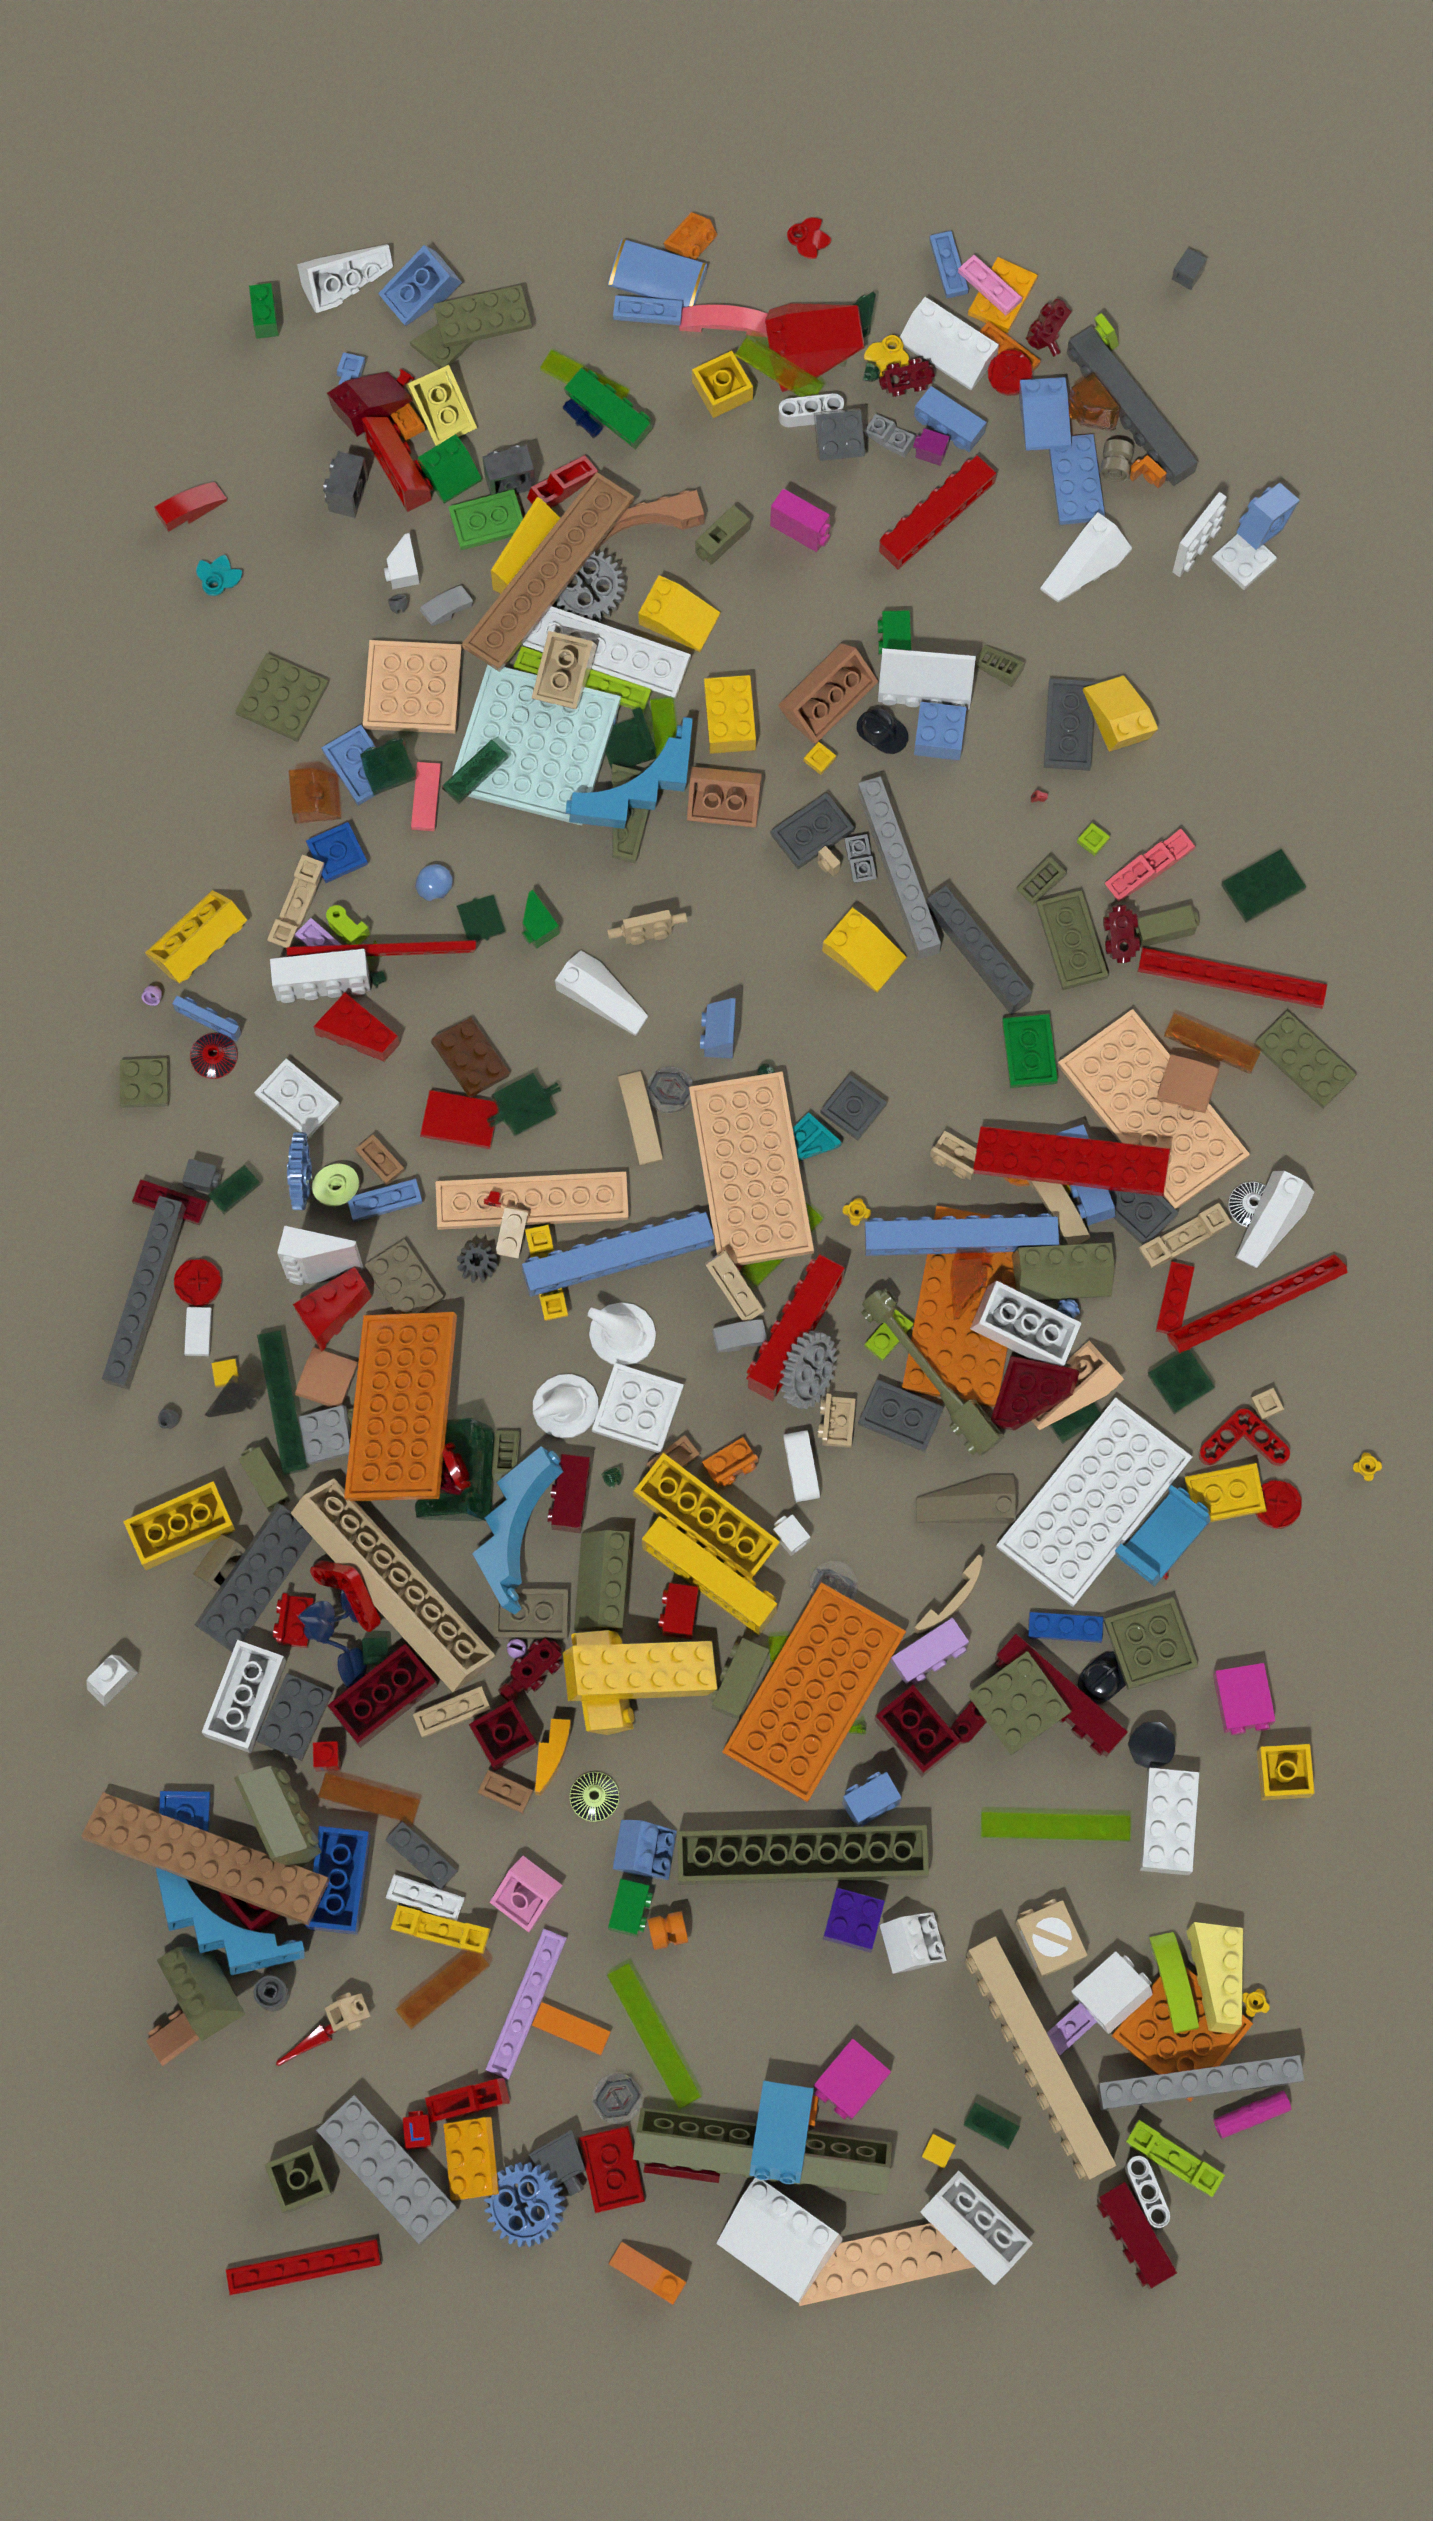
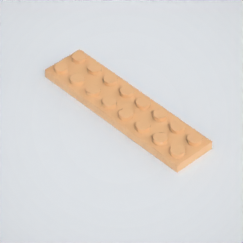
M626 1172L436 1181L438 1230L501 1227L505 1206L528 1211L526 1225L629 1220ZM490 1191L501 1193L499 1199L501 1208L484 1204V1199L488 1198Z
M931 2223L839 2244L799 2302V2306L947 2274L975 2266Z

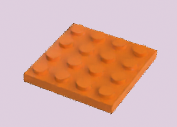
M1186 1967L1199 2024L1198 2029L1174 2034L1168 2012V2003L1161 1977H1159L1151 1986L1153 1995L1129 2015L1111 2036L1156 2075L1220 2066L1253 2025L1242 2014V2026L1234 2034L1209 2031L1202 2003L1201 1987L1198 1986L1196 1975ZM1188 2098L1186 2100L1188 2102H1191L1193 2098Z

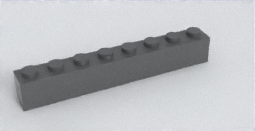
M1090 326L1070 339L1067 348V355L1070 360L1076 362L1084 378H1089L1093 383L1096 393L1104 397L1110 411L1116 413L1120 418L1122 426L1126 430L1129 429L1133 434L1136 444L1139 447L1142 446L1147 455L1167 472L1165 480H1169L1175 486L1195 473L1198 463L1092 327Z
M161 1196L158 1198L102 1379L106 1384L130 1390L186 1211V1207L182 1202Z

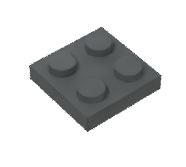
M849 1075L820 1110V1113L858 1141L887 1106V1102Z

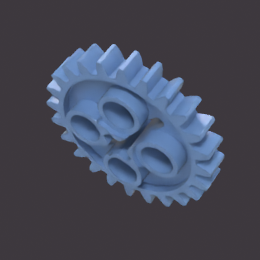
M294 1132L292 1143L289 1146L287 1182L293 1210H305L307 1199L310 1195L312 1165L311 1158H309L308 1138L304 1132Z
M521 2162L515 2164V2169L512 2165L505 2167L506 2172L501 2170L497 2173L499 2177L497 2178L499 2195H492L484 2199L486 2203L490 2204V2207L484 2211L492 2213V2217L487 2221H495L496 2225L493 2228V2232L500 2229L502 2231L500 2239L509 2236V2244L517 2240L518 2247H522L526 2242L528 2247L535 2245V2241L539 2245L544 2242V2238H551V2231L559 2230L556 2223L564 2220L558 2214L566 2210L565 2207L559 2205L560 2202L565 2200V2197L558 2196V2192L563 2188L554 2187L557 2178L549 2180V2170L540 2173L541 2165L536 2166L533 2170L531 2162L525 2164L524 2168ZM527 2182L533 2184L534 2194L528 2191ZM506 2192H509L512 2195V2203H509L506 2200ZM527 2202L528 2206L523 2207L522 2203ZM538 2206L544 2209V2217L539 2216L537 2213ZM516 2216H519L522 2219V2227H519L516 2224Z

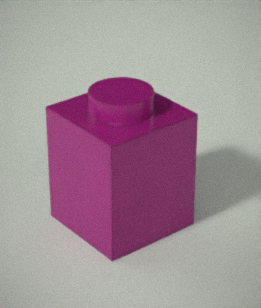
M924 428L921 436L917 435L914 441L913 448L916 449L915 458L941 466L949 446L950 437Z

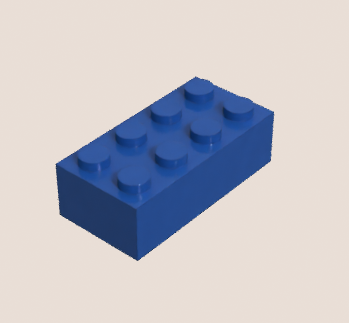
M319 1826L318 1846L321 1853L315 1857L313 1872L328 1877L329 1883L309 1926L306 1925L309 1930L358 1935L371 1839L368 1831Z

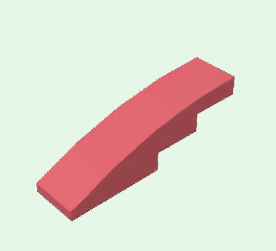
M1179 829L1163 843L1159 842L1143 856L1142 854L1139 855L1104 884L1120 902L1172 867L1196 847L1184 831Z

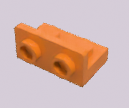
M691 212L663 244L671 252L696 260L717 237V233L710 219Z
M742 1437L702 1461V1465L717 1488L721 1485L727 1487L736 1481V1476L741 1473L746 1475L755 1470L759 1458L756 1454L754 1455Z

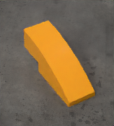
M551 1719L549 1743L539 1742L535 1784L536 1795H542L559 1770L569 1742L571 1720Z

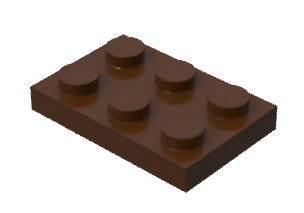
M472 1017L433 1037L431 1040L432 1045L469 1098L509 1077L510 1072Z

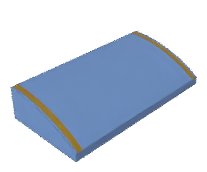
M622 239L611 270L608 286L647 298L683 301L682 308L695 306L707 274V264Z

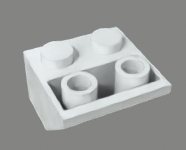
M933 1912L904 1916L880 1925L893 1974L947 1961Z

